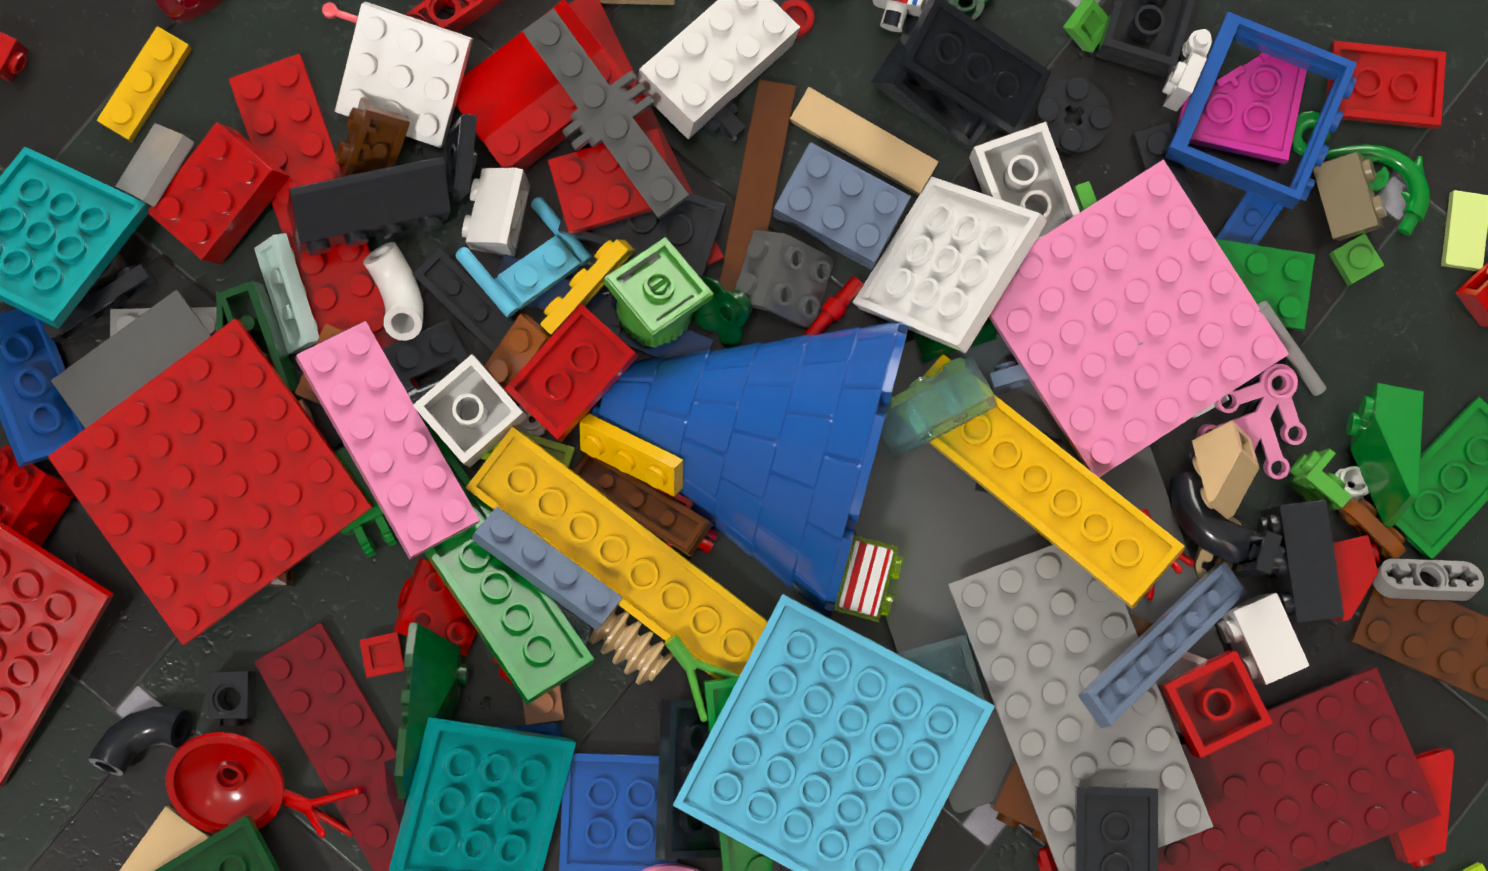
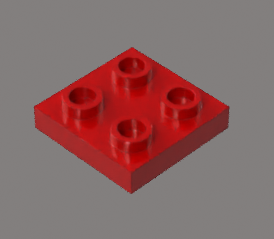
M419 558L413 576L406 580L401 589L397 608L400 611L392 631L408 636L409 623H419L460 647L461 655L467 656L476 629L431 562Z

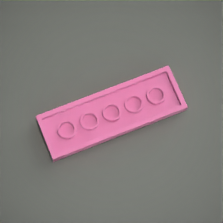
M366 321L296 355L297 363L409 559L479 523L480 519L418 411L413 407L414 404Z

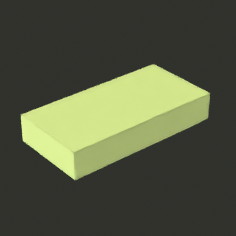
M1456 190L1450 192L1441 266L1479 271L1483 267L1488 229V195Z

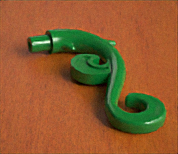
M1306 111L1297 116L1291 148L1300 156L1303 155L1307 145L1302 138L1303 133L1309 128H1314L1320 112ZM1328 132L1324 144L1330 142L1332 138L1331 132ZM1374 144L1329 148L1324 160H1333L1358 152L1364 156V160L1370 158L1372 163L1388 165L1403 178L1408 192L1404 190L1401 192L1406 202V206L1403 209L1405 216L1397 230L1406 236H1411L1418 222H1423L1430 204V189L1423 169V157L1418 156L1416 161L1413 162L1408 156L1395 149ZM1386 167L1377 172L1376 180L1371 182L1374 193L1384 189L1389 181V172Z

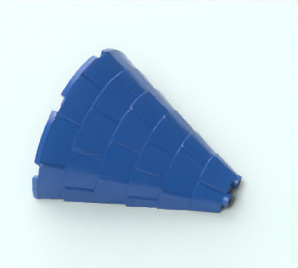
M892 321L864 328L854 327L813 336L807 334L766 343L760 341L715 351L708 349L668 358L661 356L635 360L603 395L601 405H594L591 415L683 459V488L678 494L693 502L691 509L710 521L712 526H715L749 557L755 558L788 588H793L818 612L832 617L909 326L902 322Z

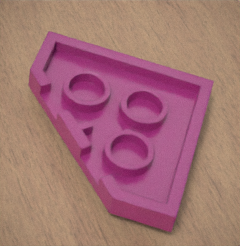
M1261 53L1252 61L1239 66L1216 80L1189 144L1286 164L1289 160L1307 70ZM1190 97L1181 106L1177 127Z

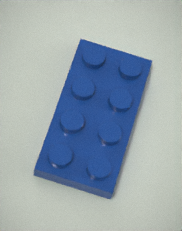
M19 309L0 313V420L18 466L22 467L49 459L48 456L85 428L51 382L53 378L66 369L55 341L50 339L43 328L47 323Z

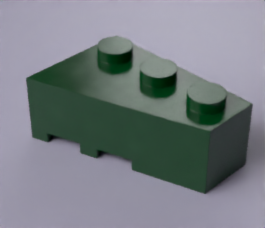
M252 280L216 293L217 331L232 320L239 319L294 395L298 381L265 286Z

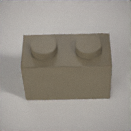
M1354 152L1323 162L1321 167L1314 166V175L1333 239L1341 241L1384 228L1381 218L1387 217V212L1381 195L1375 196L1371 182L1376 180V173L1370 158L1364 160L1362 154Z

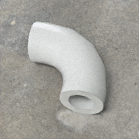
M390 242L371 252L365 258L363 264L371 274L382 296L385 307L384 327L386 332L397 340L407 341L415 338L422 329L423 301L412 269L397 244Z

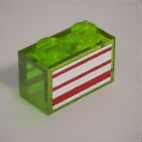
M854 535L834 611L875 622L880 621L881 615L888 617L894 594L887 593L891 578H899L904 559L903 556L897 555L899 547Z

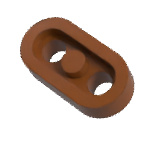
M1350 498L1343 508L1338 509L1345 522L1360 536L1369 535L1370 542L1375 543L1379 555L1384 559H1399L1406 552L1403 546L1405 542L1404 537L1395 528L1385 527L1375 517L1378 514L1376 509L1366 500L1360 498L1356 501Z

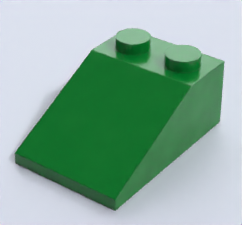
M1377 383L1368 396H1363L1358 410L1350 414L1347 422V435H1351V452L1357 466L1360 468L1361 475L1368 487L1383 525L1393 527L1418 498L1424 392Z

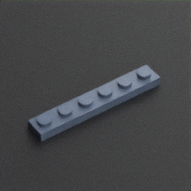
M1225 561L1214 565L1078 695L1100 728L1111 726L1247 593Z

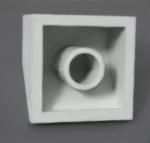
M483 168L480 179L474 178L470 192V200L475 201L472 216H465L462 228V237L466 238V243L470 249L515 257L530 190V184L523 169Z

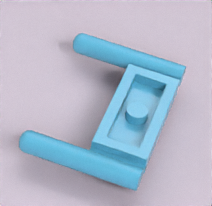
M542 197L534 198L531 202V207L555 236L500 273L497 278L494 279L468 248L462 247L456 252L457 260L507 318L571 275L578 267L588 263L593 257L579 239L559 233L558 228L561 218Z

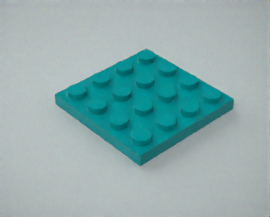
M24 147L0 176V300L59 329L147 216L149 208L146 203L32 149Z
M428 717L389 871H543L576 742L565 737Z

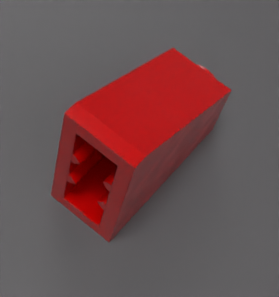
M1436 748L1415 755L1441 815L1389 835L1397 860L1408 864L1411 863L1412 867L1433 863L1435 861L1434 855L1446 852L1454 766L1452 749Z

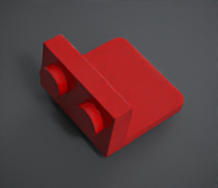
M6 445L0 450V521L41 547L75 494L65 481L43 471L34 463L19 467L12 448Z

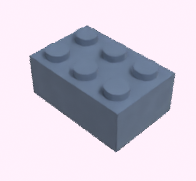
M810 142L774 207L773 217L873 270L908 206L911 196Z

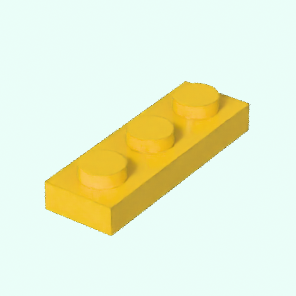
M157 26L97 121L133 143L192 48L187 43Z
M616 239L614 243L611 240L607 241L594 256L597 262L588 271L583 268L570 281L569 285L572 289L563 299L558 296L544 310V314L547 317L540 325L553 335L580 304L586 306L605 285L604 277L621 267L636 250L626 240Z
M588 414L580 421L581 451L672 496H675L683 488V459L591 414Z

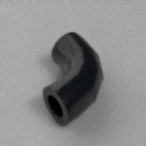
M1183 472L1175 475L1169 483L1170 499L1174 516L1186 535L1204 551L1224 561L1239 564L1246 556L1250 546V529L1226 519L1216 509L1207 507L1200 493V489L1204 486L1202 478L1198 473Z
M152 706L130 713L106 731L94 747L88 761L104 772L116 776H124L131 761L145 748L154 745H167L179 748L185 744L192 731V715L189 711L181 708Z

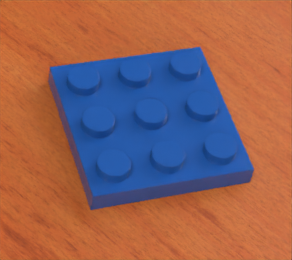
M573 753L562 795L559 871H641L657 864L677 863V859L663 860L655 858L659 756Z

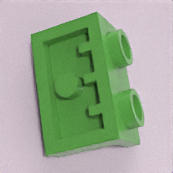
M1330 448L1320 452L1314 450L1308 456L1303 454L1289 470L1293 476L1286 484L1307 502L1327 500L1328 511L1343 508L1352 497L1344 490L1346 484L1338 476L1329 471L1326 474L1322 471L1336 454Z

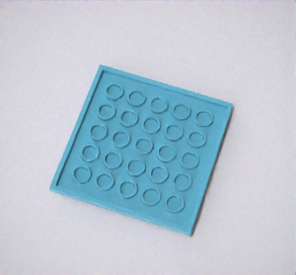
M782 594L673 806L793 871H910L995 705Z

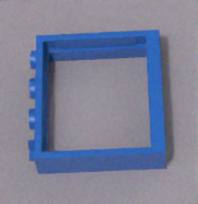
M1227 12L1165 158L1292 210L1300 199L1303 201L1307 200L1315 184V180L1311 179L1310 175L1314 166L1321 167L1328 153L1329 146L1324 144L1328 132L1335 133L1344 112L1338 110L1342 98L1348 100L1354 90L1356 78L1351 76L1357 63ZM1232 41L1333 81L1289 187L1188 146Z

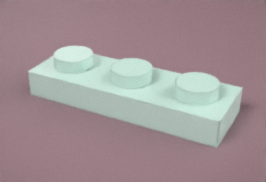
M286 233L276 234L256 246L254 250L289 355L301 353L316 344L319 334L317 323L313 318L307 300L306 288L302 284L295 262V255L290 247Z

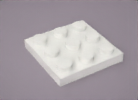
M368 2L362 3L335 112L349 116L351 109L358 107L361 97L369 99L372 107L407 116L410 120L406 133L407 137L442 148L447 139L473 38Z

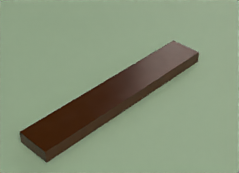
M759 79L719 282L726 291H733L736 288L753 231L768 232L796 86Z

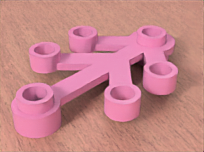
M1273 364L1261 373L1259 382L1230 392L1232 404L1229 407L1224 408L1222 406V398L1214 403L1219 411L1233 413L1240 404L1261 398L1256 411L1230 421L1236 423L1251 437L1254 450L1259 440L1261 441L1266 457L1263 464L1264 472L1274 479H1283L1290 470L1289 462L1282 456L1270 419L1276 406L1284 422L1280 429V436L1283 441L1292 445H1299L1307 436L1306 428L1300 423L1292 400V396L1298 387V378L1294 370L1284 364ZM1276 376L1282 378V385L1278 389L1272 387V380ZM1230 421L1217 426L1209 423L1202 425L1197 431V438L1204 435L1209 429L1214 430ZM1296 426L1299 431L1298 436L1291 440L1288 432L1290 428ZM1275 461H1280L1282 464L1281 470L1273 474L1271 471L1272 464Z

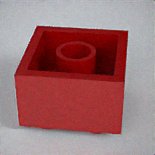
M1225 651L1157 684L1192 756L1203 758L1273 723L1237 651Z

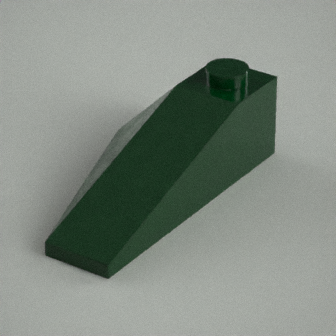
M413 622L409 623L404 668L407 669V690H402L401 694L402 724L407 727L400 726L398 729L394 775L398 799H407L409 796L428 717L450 720L459 703L461 686L467 687L469 677L468 663H462L460 647L421 624Z

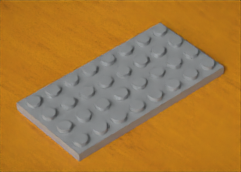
M1054 545L948 584L1058 871H1075V786L1158 788V848L1213 827L1156 682L1111 726L1100 728L1078 696L1138 639L1126 605L1121 599Z

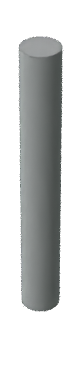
M1263 301L1259 303L1258 307L1260 310L1258 312L1264 314L1289 353L1286 357L1314 396L1322 394L1326 390L1323 381L1268 302Z

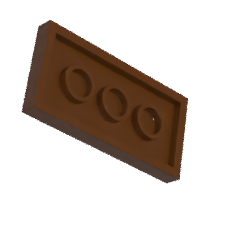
M1372 582L1348 642L1488 702V617L1449 600L1388 598L1380 594Z

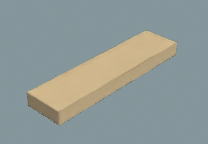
M808 87L790 117L791 123L917 196L921 194L939 163L937 160Z

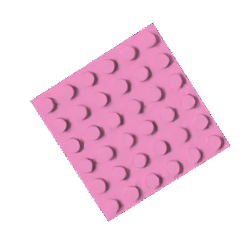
M1164 159L1035 241L989 315L993 325L1017 362L1021 364L1028 374L1031 384L1084 466L1097 477H1101L1289 355L1264 314L1258 312L1260 308Z

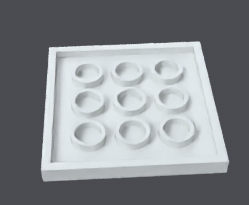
M931 176L853 303L860 310L889 322H902L909 326L908 330L966 353L1043 230L1047 220L1038 212Z

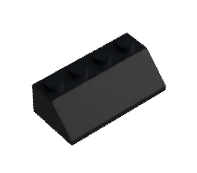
M443 157L289 188L287 212L298 253L308 251L309 255H319L330 251L331 246L346 243L347 247H356L369 242L368 238L383 235L384 239H393L405 235L408 229L420 227L421 231H430L443 226V222L447 221L450 214Z

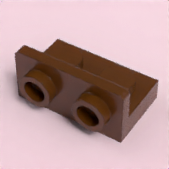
M361 97L358 107H353L348 116L347 129L350 131L346 142H340L336 152L335 163L340 165L342 177L394 167L410 125L409 118L372 107L369 99Z

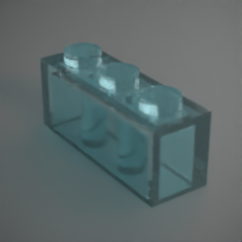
M973 356L966 359H954L943 367L942 372L930 378L929 376L920 377L913 381L906 391L896 396L891 394L881 437L893 459L896 460L997 407L995 396Z

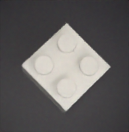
M472 354L413 405L460 461L469 468L499 443L512 426L517 427L527 418L526 414Z
M1277 593L1261 594L1240 602L1220 618V622L1216 623L1222 640L1225 644L1230 643L1233 651H1237L1253 684L1267 685L1309 666Z

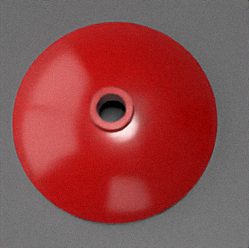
M214 732L203 734L187 741L174 754L166 773L167 793L174 808L189 823L212 834L218 833L246 815H251L258 829H261L275 817L284 798V777L275 758L257 742L238 734ZM227 768L233 769L236 772L229 771Z

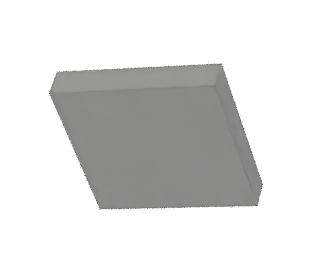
M154 123L115 187L152 207L156 206L194 146V141L183 134Z

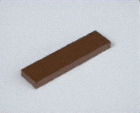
M585 452L572 470L640 525L692 557L712 527L710 521L661 491L652 488L646 482L628 473L621 472L619 469L591 457Z

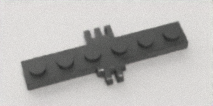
M554 8L524 29L523 33L578 107L570 115L574 122L562 131L566 138L573 136L578 131L582 132V135L571 143L573 148L577 151L588 143L594 148L603 142L658 219L688 199L690 196L634 120L655 102L651 96L644 98L638 104L635 102V99L646 91L641 83L627 91L626 87L637 79L633 71L628 72L609 85Z

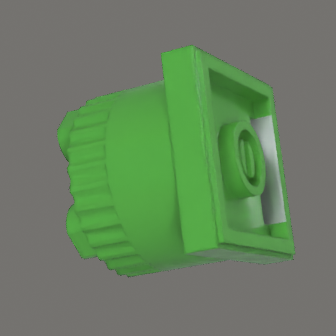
M666 237L604 277L605 286L617 299L616 313L618 321L621 322V327L625 329V333L630 334L631 338H635L643 346L656 348L664 343L669 344L672 340H677L679 336H682L691 322L693 312L712 300L714 294Z

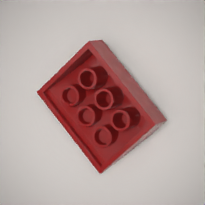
M562 0L553 7L609 85L624 76L566 0ZM523 31L463 76L456 105L462 114L477 115L476 133L501 167L526 170L566 139L562 131L574 122L570 115L578 109ZM631 85L626 87L627 91L632 89Z

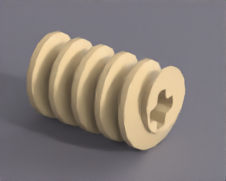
M615 608L598 631L593 629L589 642L595 644L603 639L604 643L600 651L603 654H607L615 649L616 652L612 662L617 665L627 660L624 669L626 675L638 670L636 684L641 685L648 680L652 682L674 656L671 652L662 656L661 653L665 643L660 641L651 646L650 641L653 632L648 631L641 636L638 635L642 623L638 620L628 626L626 623L630 613L624 611L616 615Z

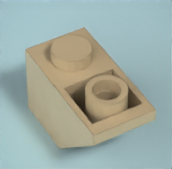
M1230 421L1192 440L1196 455L1192 458L1193 465L1201 476L1204 486L1200 489L1202 499L1208 508L1216 509L1226 519L1234 516L1259 470L1251 437L1236 423Z

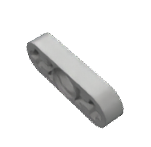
M1394 558L1385 560L1377 569L1378 574L1373 581L1374 587L1380 594L1388 598L1467 601L1484 585L1482 572L1469 562ZM1420 573L1430 574L1436 581V587L1426 585L1422 581Z

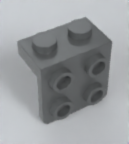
M754 230L735 290L743 292L749 298L752 308L768 310L801 327L809 328L818 316L833 268V259L785 233Z

